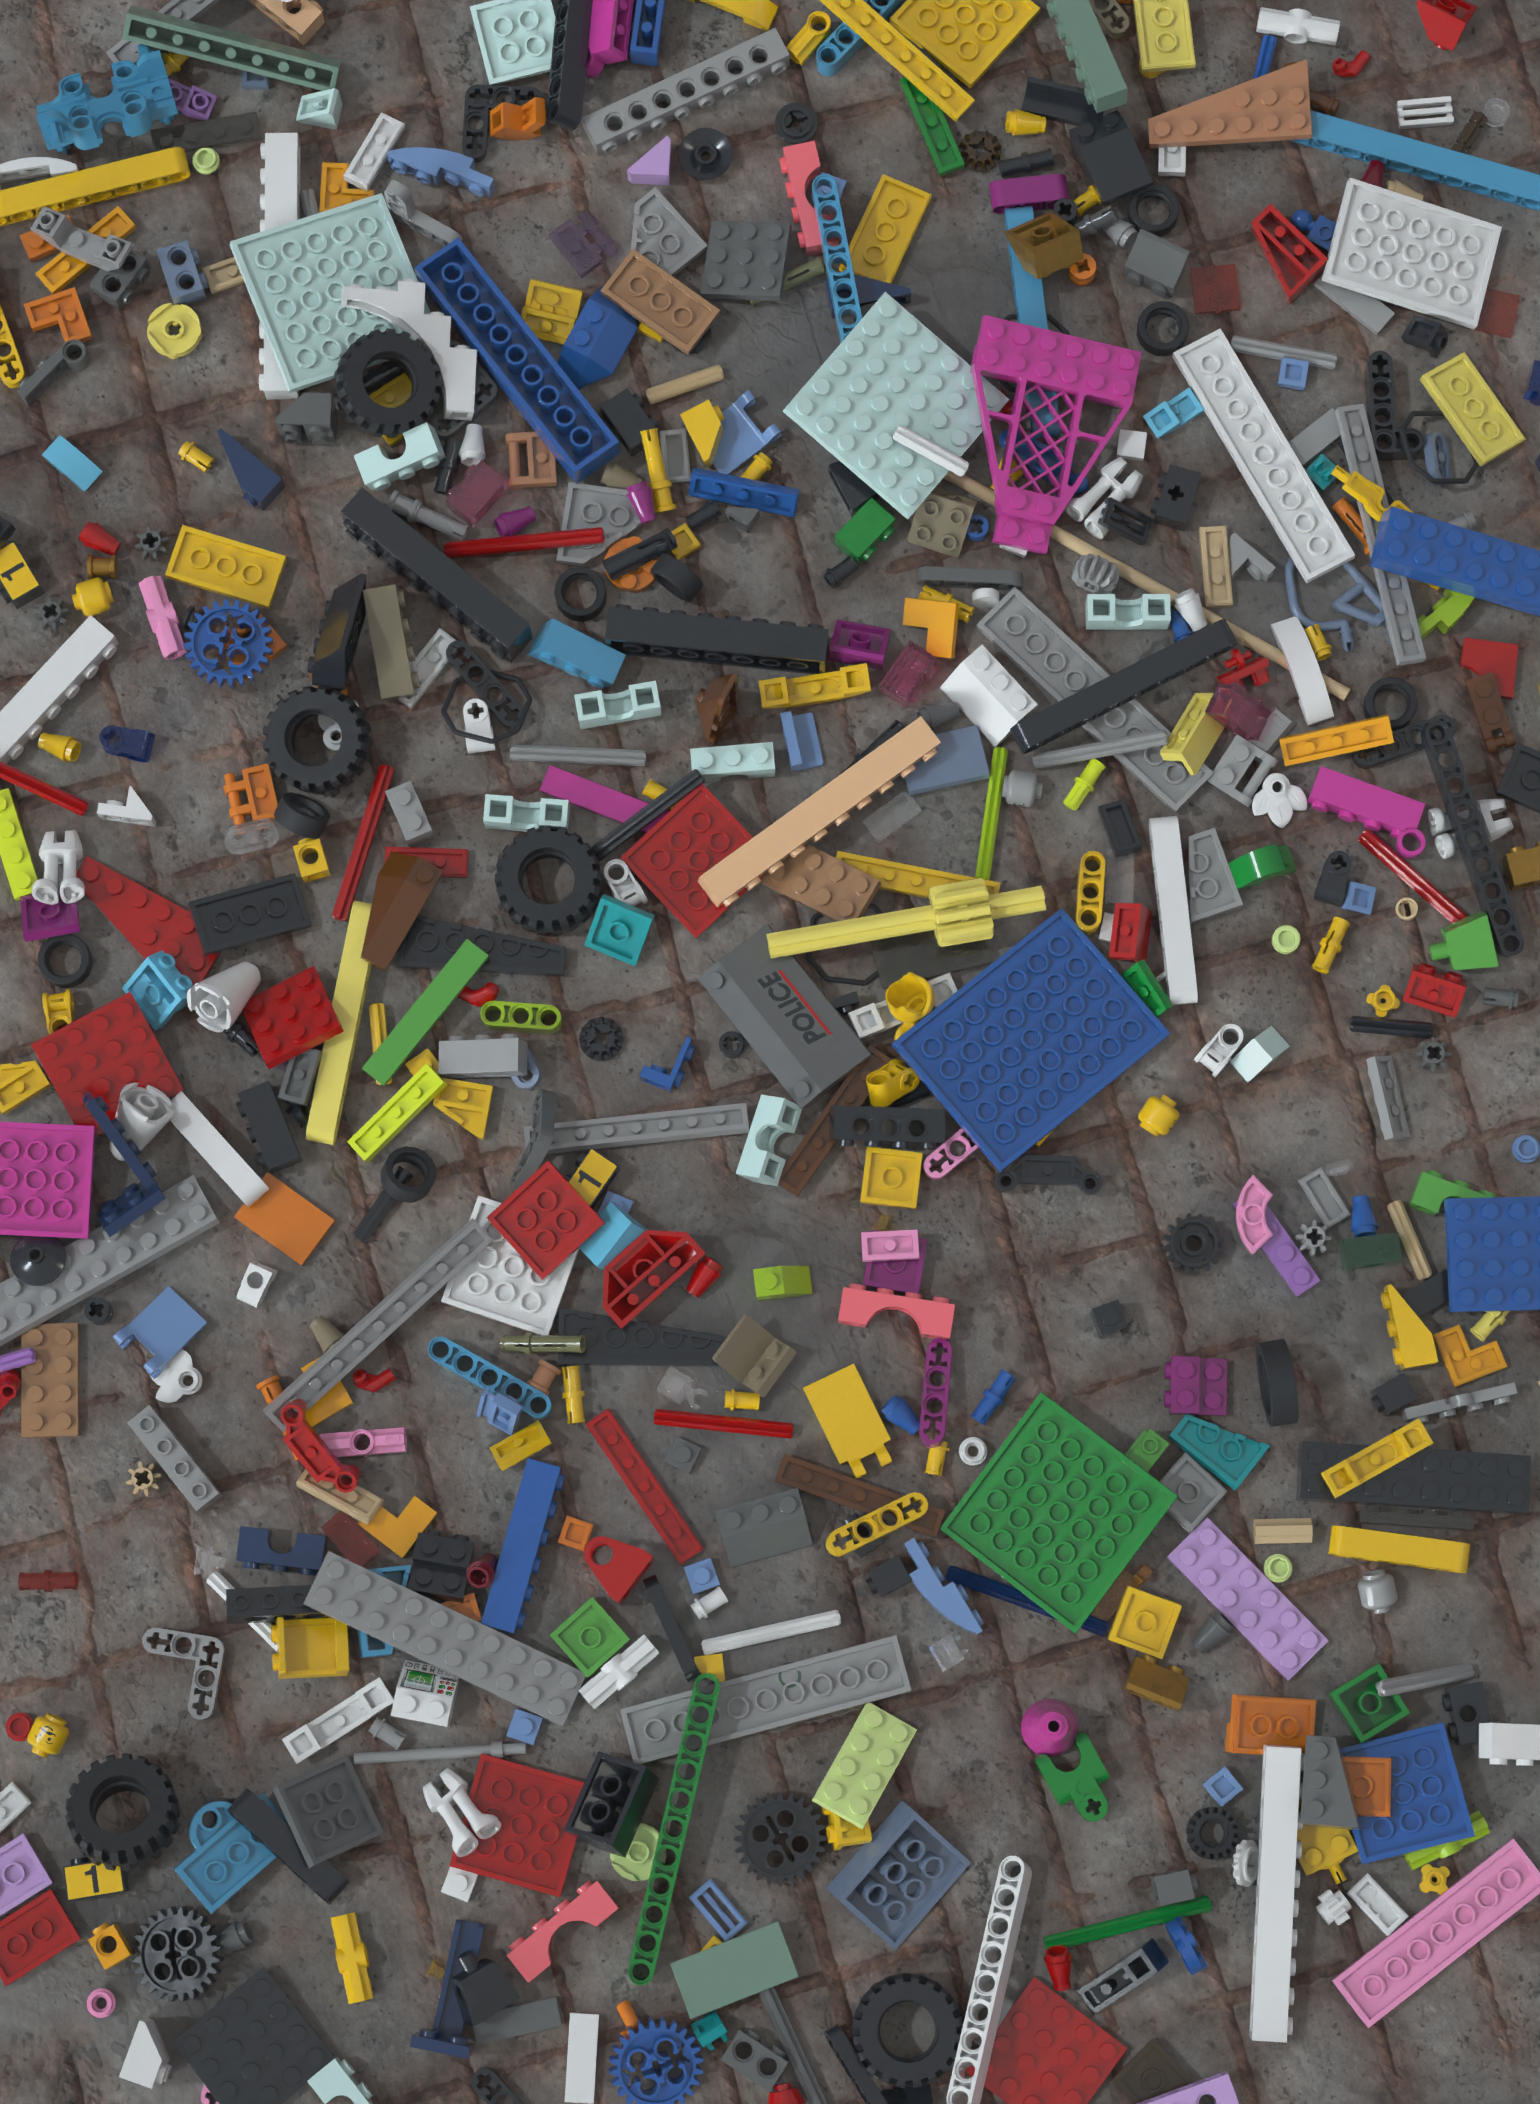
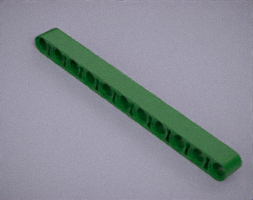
M704 1672L696 1677L628 1966L629 1979L636 1985H645L652 1980L720 1690V1682L717 1676L711 1672ZM703 1678H711L715 1682V1689L709 1694H705L699 1689V1682ZM698 1706L705 1707L709 1712L708 1718L703 1722L696 1721L692 1716L693 1710ZM692 1734L698 1735L702 1739V1745L697 1750L689 1749L685 1743L687 1737ZM684 1763L692 1764L696 1769L695 1775L691 1778H683L679 1773L680 1766ZM676 1792H685L689 1797L688 1804L683 1807L676 1806L672 1800ZM677 1820L682 1824L683 1829L678 1835H671L667 1832L666 1825L669 1821ZM663 1849H671L675 1852L676 1858L672 1863L665 1864L660 1860L659 1854ZM658 1877L666 1878L669 1882V1887L664 1892H658L653 1888V1881ZM649 1907H660L663 1912L662 1917L656 1921L650 1920L646 1915ZM649 1934L655 1938L656 1944L653 1948L644 1949L640 1945L639 1940L643 1935ZM643 1963L648 1966L650 1971L646 1977L639 1978L634 1975L633 1967L636 1964Z

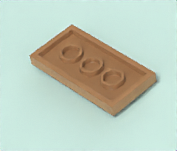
M634 249L630 251L600 290L603 296L686 355L690 354L720 315L718 308Z
M807 843L804 845L806 850L794 859L791 855L782 861L783 867L772 875L768 872L761 878L762 884L835 922L863 917L882 884L876 878Z
M39 1324L21 1335V1349L34 1348L37 1356L35 1363L21 1366V1437L80 1436V1324Z

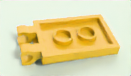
M854 1364L803 1388L839 1464L842 1465L848 1462L856 1479L866 1475L860 1459L874 1452L881 1467L892 1462L884 1446L891 1439Z

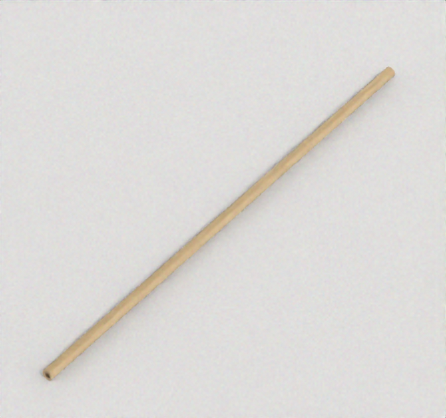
M950 470L943 477V479L995 507V492L966 475L959 476ZM1056 525L1052 526L1051 539L1080 555L1092 554L1108 559L1109 562L1114 563L1116 568L1119 569V576L1150 594H1170V605L1174 606L1176 604L1173 598L1179 593ZM1202 607L1208 626L1224 619ZM1227 621L1238 643L1289 670L1280 649ZM1322 673L1327 692L1344 701L1350 688Z

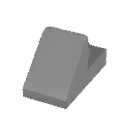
M1234 532L1228 543L1231 580L1246 566L1248 567L1247 571L1252 577L1257 580L1262 579L1266 583L1273 576L1276 567Z

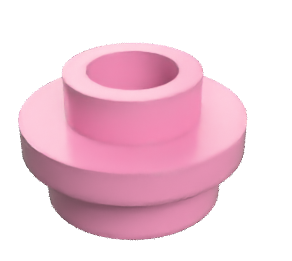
M99 1988L88 1996L87 2008L93 2016L104 2018L111 2015L115 2010L116 1998L110 1990ZM100 1997L105 1998L107 2001L104 2009L99 2008L97 2005Z

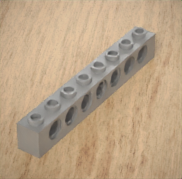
M773 28L582 117L583 128L597 155L603 152L605 154L611 153L620 144L627 141L634 142L650 130L658 131L674 119H684L690 115L691 111L700 107L702 109L707 108L715 100L723 96L731 97L740 88L747 85L754 86L770 74L777 75L782 73L790 66V54L776 28ZM756 57H763L766 59V61L763 63H756L753 60ZM733 68L742 70L740 74L736 75L731 74L729 71ZM709 79L718 81L714 86H709L705 82ZM686 90H690L694 93L690 97H684L681 95V93ZM660 102H668L670 104L667 108H659L657 106ZM636 113H643L646 115L643 119L640 120L633 118V116ZM613 124H619L620 126H622L621 129L617 131H612L609 129V127Z

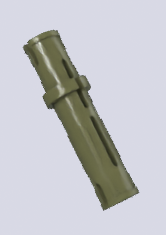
M817 257L786 272L783 291L822 273L824 274L825 269L820 258ZM805 271H809V272H807V273H805V274H803V275H801V276H799V277H796V278H794V279L788 281V279H790V278H792V277H794V276H796V275H799V274H801V273H803V272H805ZM749 300L751 306H754L755 304H757V303H759V302H761V301H764V300Z
M534 1333L502 1335L500 1348L503 1353L525 1352L526 1355H534L535 1352L583 1353L586 1349V1338L584 1335H535Z

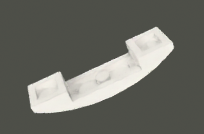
M29 157L0 164V190L1 183L45 175L56 177L79 171V169L72 162L51 157Z
M1292 617L1271 624L1270 627L1278 648L1282 650L1297 690L1298 702L1307 726L1334 718L1321 670L1299 619Z
M950 972L927 981L930 983L935 994L934 1007L930 1013L958 991ZM886 1000L877 1004H869L848 1013L860 1039L903 1024V1022L892 1016Z
M379 1677L315 1720L289 1734L282 1741L296 1764L390 1706L394 1699Z

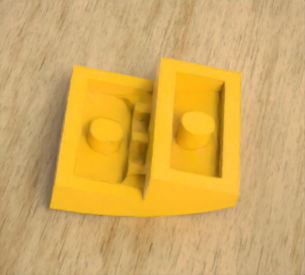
M532 278L529 282L526 302L522 309L521 317L537 338L564 344L578 319L584 291Z

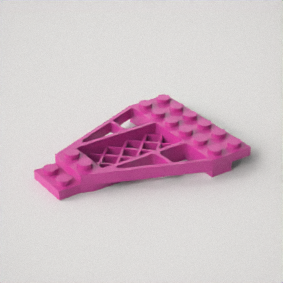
M984 315L982 317L978 341L974 347L970 373L973 376L995 492L994 503L997 519L992 543L1044 555L1047 553L1052 526L1058 520L1132 405L1142 352ZM981 375L1017 383L1011 415L987 410ZM1026 386L1032 387L1025 392ZM1035 390L1043 404L1032 409L1025 396ZM1043 390L1058 394L1048 399ZM1061 396L1069 410L1059 416L1051 402ZM1069 396L1074 397V402L1071 401ZM1084 399L1121 408L1104 437L1084 433L1079 430ZM1023 405L1028 413L1020 418ZM1046 406L1054 420L1043 426L1035 412ZM1071 413L1069 428H1067L1062 418ZM1030 416L1038 430L1028 436L1020 422ZM989 418L1009 424L1001 469L998 468ZM1056 422L1065 436L1054 442L1046 428ZM1018 431L1023 440L1015 444ZM1041 432L1049 446L1038 452L1030 439ZM1066 439L1064 455H1062L1056 445ZM1076 439L1097 443V448L1073 485L1069 486L1068 479ZM1026 443L1033 456L1022 462L1015 448ZM1049 449H1052L1060 461L1051 468L1047 466L1041 457ZM1013 457L1018 466L1010 470ZM1034 459L1037 460L1044 471L1035 478L1032 477L1025 466ZM1061 465L1059 481H1057L1051 471ZM1018 469L1022 471L1028 480V483L1020 488H1017L1009 476ZM1047 475L1054 489L1043 494L1036 481ZM1031 485L1035 492L1024 489ZM1056 492V497L1050 496L1051 494Z

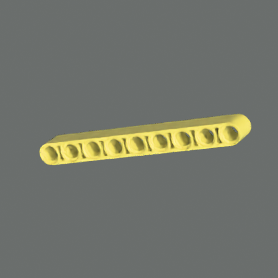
M354 900L332 1002L344 1032L324 1042L306 1130V1140L330 1145H334L336 1142L372 964L361 958L372 903Z

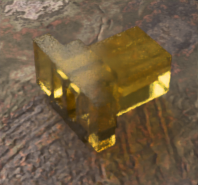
M881 1214L877 1225H873V1230L890 1231L887 1228L889 1216Z
M433 1959L425 1975L428 1977L431 1974L442 1979L445 1970L435 1964L436 1960Z

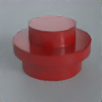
M21 1712L11 1715L6 1722L7 1735L14 1741H26L34 1723L32 1717Z

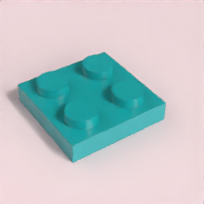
M603 894L584 946L636 966L655 915Z

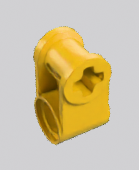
M66 989L63 993L51 995L47 992L42 993L43 1008L49 1034L56 1031L60 1025H67L75 1021V1004L71 989Z
M891 1060L866 1077L871 1104L875 1107L891 1105L898 1098L913 1091L918 1086L920 1078L912 1068H907L901 1060Z

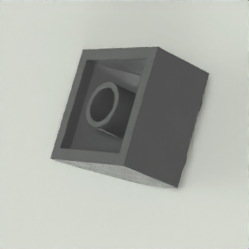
M1140 229L1125 264L1123 276L1134 285L1140 286L1142 284L1150 288L1154 294L1160 297L1167 296L1172 298L1185 272L1190 251Z

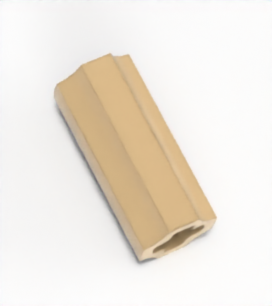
M1311 1518L1253 1520L1254 1544L1312 1543L1313 1526Z

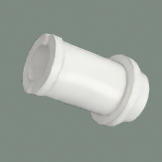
M718 1586L701 1599L697 1600L695 1598L694 1603L690 1606L700 1620L703 1617L705 1619L708 1618L707 1614L729 1601Z

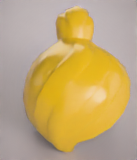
M908 972L900 980L892 983L885 994L886 1003L892 1016L903 1022L896 1030L895 1040L916 1025L920 1019L928 1015L934 1007L935 994L930 983L912 972Z

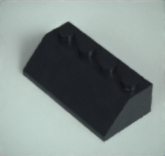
M359 574L334 589L331 600H326L324 616L326 618L320 620V638L316 637L314 640L313 654L315 656H310L307 671L312 673V685L345 690L366 617L363 590L366 589V574Z

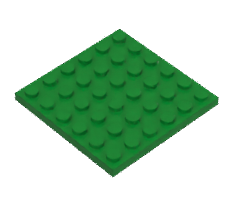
M1040 1392L940 1529L1073 1633L1077 1634L1179 1495L1045 1393Z

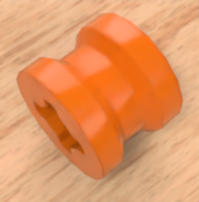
M1083 253L1084 259L1074 263L1068 270L1070 281L1077 286L1089 285L1095 276L1096 262L1093 257Z

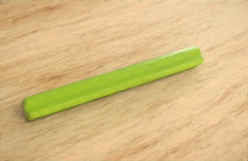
M995 747L993 749L975 874V878H982L984 880H990L1008 756V749L1003 747Z

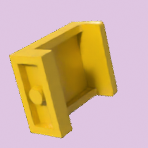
M277 1617L276 1625H271V1642H277V1653L272 1654L273 1671H278V1679L348 1675L349 1652L346 1624L333 1618L283 1620V1617Z

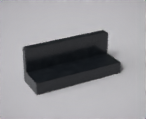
M1028 77L1022 111L1046 117L1047 120L1074 126L1082 125L1103 116L1104 111L1096 113L1093 104H1088L1083 88Z

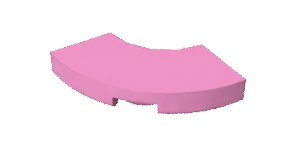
M1254 1175L1243 1187L1236 1206L1238 1233L1243 1244L1252 1255L1273 1235L1267 1226L1265 1218L1266 1206L1273 1194Z

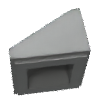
M728 507L726 509V520L746 533L750 532L760 517V510L755 508Z

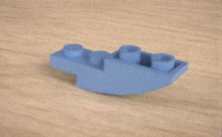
M411 147L389 150L387 154L389 165L395 172L403 175L405 173L415 176L416 180L425 185L431 183L438 186L442 177H444V180L449 184L465 186L471 193L480 197L485 195L491 198L495 191L494 178L475 171L474 159L460 153L436 148Z
M913 1538L904 1543L903 1546L917 1567V1570L910 1573L909 1576L922 1596L952 1623L975 1635L981 1633L982 1629L980 1626L984 1622L976 1609L970 1611L965 1601L969 1597L962 1585L956 1586L954 1582H951L943 1587L941 1582L945 1579L938 1567H931L926 1558L930 1554L923 1542L917 1543Z

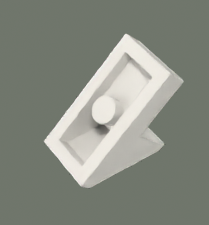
M129 786L126 806H123L124 803L115 800H107V804L98 803L97 814L101 820L156 827V820L131 786Z

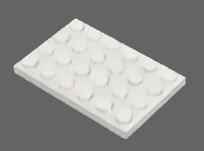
M1349 178L1346 183L1322 281L1474 330L1478 325L1502 227Z

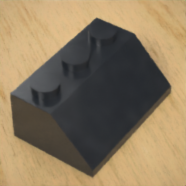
M598 1751L564 1831L600 1850L625 1858L659 1778L647 1766Z

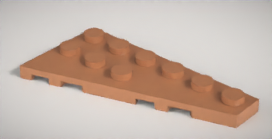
M1307 59L1149 118V149L1311 139Z

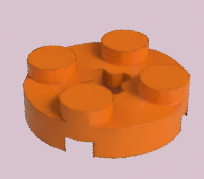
M636 536L619 540L610 547L604 560L643 540ZM658 557L637 568L636 571H631L613 581L605 570L607 579L618 590L632 591V593L642 592L648 589L656 580L650 573V569L656 563Z

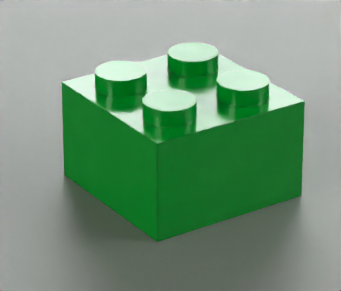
M1380 1663L1374 1664L1327 1693V1696L1357 1744L1366 1741L1410 1713L1399 1694L1385 1697L1378 1695L1376 1683L1389 1679Z

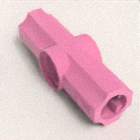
M161 576L144 578L139 582V586L147 607L146 614L153 633H156L162 655L165 660L180 658L187 653V650L183 646L184 641L178 627L180 625L173 603L169 601L164 581Z
M405 1427L375 1430L359 1429L351 1432L320 1434L321 1439L337 1458L367 1457L376 1454L407 1452ZM361 1436H368L370 1439V1445L366 1450H359L357 1448V1440Z

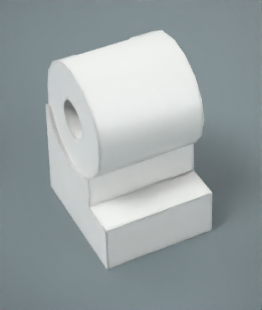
M257 1261L250 1262L241 1282L237 1299L258 1308L263 1302L271 1282L274 1281L278 1271Z

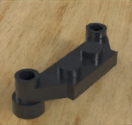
M1022 1155L1020 1161L1011 1168L1005 1169L1001 1173L998 1172L994 1181L996 1188L1003 1193L1013 1191L1018 1184L1073 1185L1078 1187L1085 1195H1095L1102 1186L1101 1177L1095 1172L1085 1170L1076 1162V1156ZM1002 1179H1008L1010 1181V1185L1005 1187L1001 1184L1000 1181ZM1085 1182H1092L1094 1184V1188H1086Z

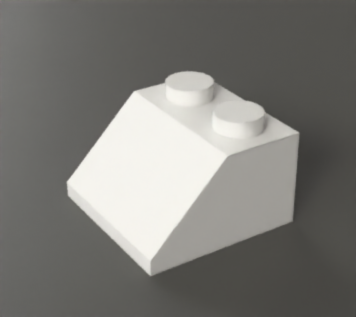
M145 2018L139 2020L119 2075L120 2078L151 2089L166 2082L172 2069V2065L168 2064L170 2055L153 2019Z

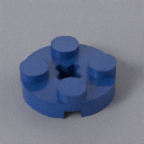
M1180 1915L1166 1922L1165 1928L1189 1973L1193 1975L1207 1968L1203 1956L1196 1949L1198 1945L1190 1930H1187Z

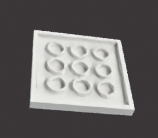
M478 1195L470 1220L473 1218L493 1241L448 1281L441 1302L537 1335H549L579 1249L551 1275L542 1280L486 1218L501 1203Z

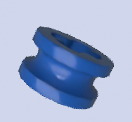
M972 515L966 537L970 541L978 542L987 536L989 529L987 519L982 515ZM974 522L976 525L977 523L982 524L981 533L977 534V531H975V534L972 533L971 524Z

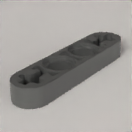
M924 566L917 569L916 583L921 586L928 585V587L993 588L1011 591L1014 587L1018 590L1023 588L1024 574L1013 570Z

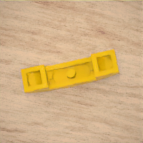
M699 0L743 18L744 23L765 31H769L778 11V6L769 0Z
M867 663L840 667L839 671L790 679L779 677L758 681L763 709L820 704L871 691Z
M1418 1418L1327 1469L1321 1475L1333 1496L1337 1498L1433 1444V1441Z

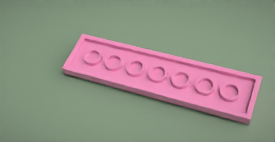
M1514 1838L1510 1839L1331 1981L1366 2027L1370 2028L1540 1894V1872Z

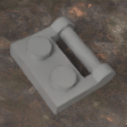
M1237 734L1213 770L1214 774L1207 782L1249 808L1253 802L1252 796L1271 767L1275 768L1279 761ZM1255 757H1257L1262 762L1241 793L1235 788Z

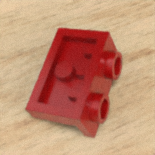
M1427 963L1413 964L1402 1001L1456 1018L1467 987L1466 980L1462 979L1463 976L1452 971H1447L1446 974L1435 971L1436 967Z

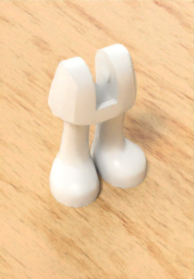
M1119 457L1104 466L1099 471L1101 478L1083 496L1071 498L1064 510L1072 519L1081 522L1108 489L1113 491L1108 498L1112 497L1119 502H1122L1124 499H1132L1140 487L1143 475L1135 470L1127 477L1123 484L1119 483L1116 478L1128 464L1123 458ZM1104 502L1084 522L1087 531L1098 539H1103L1108 532L1106 527L1098 524L1099 518L1103 517V514H1101L1102 508H1106Z
M1504 799L1477 800L1476 804L1490 842L1500 838L1514 828L1510 818L1496 821L1492 819L1491 815L1506 809ZM1440 808L1429 809L1427 814L1430 831L1433 836L1438 835L1435 838L1436 848L1443 859L1452 857L1455 854V849L1459 847L1454 833L1441 834L1452 829L1448 815H1445ZM1465 810L1457 813V815L1462 820H1467L1469 811ZM1468 832L1466 836L1468 843L1478 839L1474 832Z
M76 830L65 831V842H57L55 831L46 832L39 850V856L44 862V879L34 882L32 896L42 903L52 905L58 903V864H63V881L60 885V896L64 903H74L85 894L84 883L77 878L76 862L83 858L79 835Z
M446 1768L440 1773V1777L450 1792L443 1797L440 1790L431 1781L423 1786V1792L431 1812H439L450 1828L453 1835L452 1848L458 1857H464L477 1848L478 1840L461 1821L453 1809V1805L457 1803L472 1829L481 1839H487L495 1835L500 1830L502 1824L495 1815L483 1814L467 1794L468 1783L457 1773Z

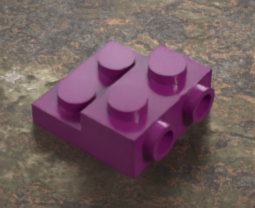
M1171 1356L1170 1362H1165L1164 1378L1169 1379V1391H1164V1408H1169V1415L1226 1416L1227 1359Z

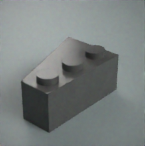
M1306 1735L1300 1823L1304 1826L1363 1831L1348 1778L1349 1775L1341 1744L1335 1737Z

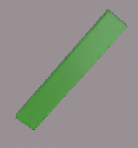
M466 939L365 1063L362 1070L385 1087L489 959V955Z

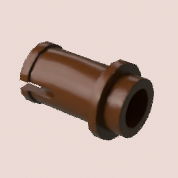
M1309 90L1311 108L1325 112L1326 115H1336L1340 105V100H1337L1336 96L1333 95L1331 98Z

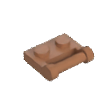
M536 432L506 434L505 444L508 445L510 478L507 480L508 489L520 490L528 487L557 486L555 457ZM520 444H527L529 476H521Z

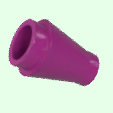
M647 481L627 487L628 494L626 497L638 515L641 524L656 520L652 487L648 486Z
M528 506L498 514V517L494 519V525L500 537L515 536L529 524L535 522L536 516L533 509Z

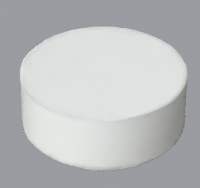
M979 588L972 593V604L976 607L991 608L999 603V592L996 589Z

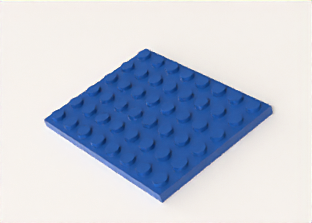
M1061 908L892 1043V1047L909 1067L914 1070L915 1074L1001 1173L1170 1035V1032Z

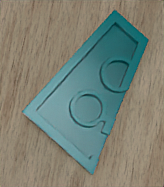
M1188 1414L1183 1417L1168 1436L1172 1442L1234 1491L1270 1447L1268 1444L1255 1442L1247 1439L1244 1435L1234 1434L1219 1428L1215 1424Z

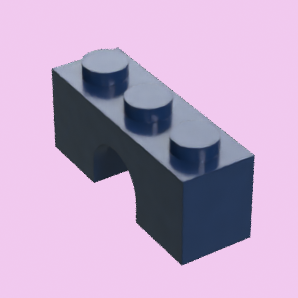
M240 1526L236 1561L243 1562V1568L260 1569V1564L270 1565L271 1571L288 1573V1568L299 1569V1574L316 1576V1572L319 1571L326 1556L328 1537L297 1533L293 1549L287 1553L279 1554L271 1546V1530Z

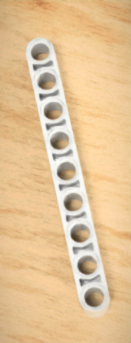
M1017 1856L1006 1857L999 1867L947 2093V2104H958L959 2098L963 2095H968L967 2104H980L1032 1878L1031 1868ZM1020 1865V1874L1011 1878V1870L1015 1866ZM1009 1894H1014L1013 1903L1005 1906V1897ZM1007 1922V1931L1003 1934H998L999 1925ZM1001 1950L1000 1960L992 1963V1954L995 1951ZM994 1979V1988L989 1992H985L984 1986L986 1982ZM983 2008H988L987 2017L979 2021V2011ZM981 2037L982 2043L980 2047L972 2050L971 2043L973 2039ZM974 2065V2075L969 2079H965V2070L969 2066Z

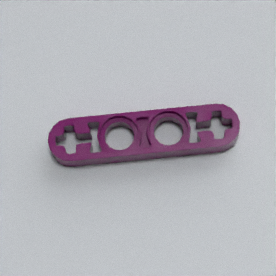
M942 1338L932 1340L928 1344L926 1352L919 1433L922 1443L930 1448L940 1446L944 1442L946 1435L953 1355L952 1346L947 1340ZM940 1346L943 1347L944 1352H947V1354H942V1366L936 1365V1353L932 1352L937 1351ZM934 1373H941L945 1376V1382L940 1386H933L929 1382L930 1376ZM939 1400L943 1404L942 1410L938 1413L929 1412L927 1410L929 1401ZM930 1420L936 1421V1433L940 1434L935 1435L934 1440H930L929 1436L925 1434V1432H930Z

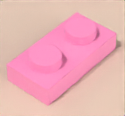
M918 1229L861 1233L863 1262L919 1259Z

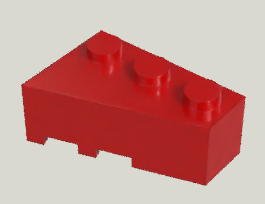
M1270 203L1251 222V228L1290 305L1324 271L1328 258Z

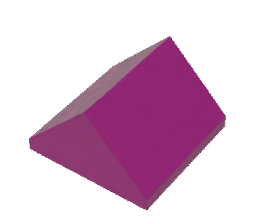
M837 619L830 644L829 661L850 665L867 663L868 668L883 670L891 629Z

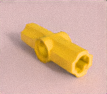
M356 1912L332 1917L331 1925L337 1946L335 1948L336 1961L339 1972L343 1975L348 2003L352 2004L373 1999L372 1985L368 1973L369 1959L365 1943L361 1940Z

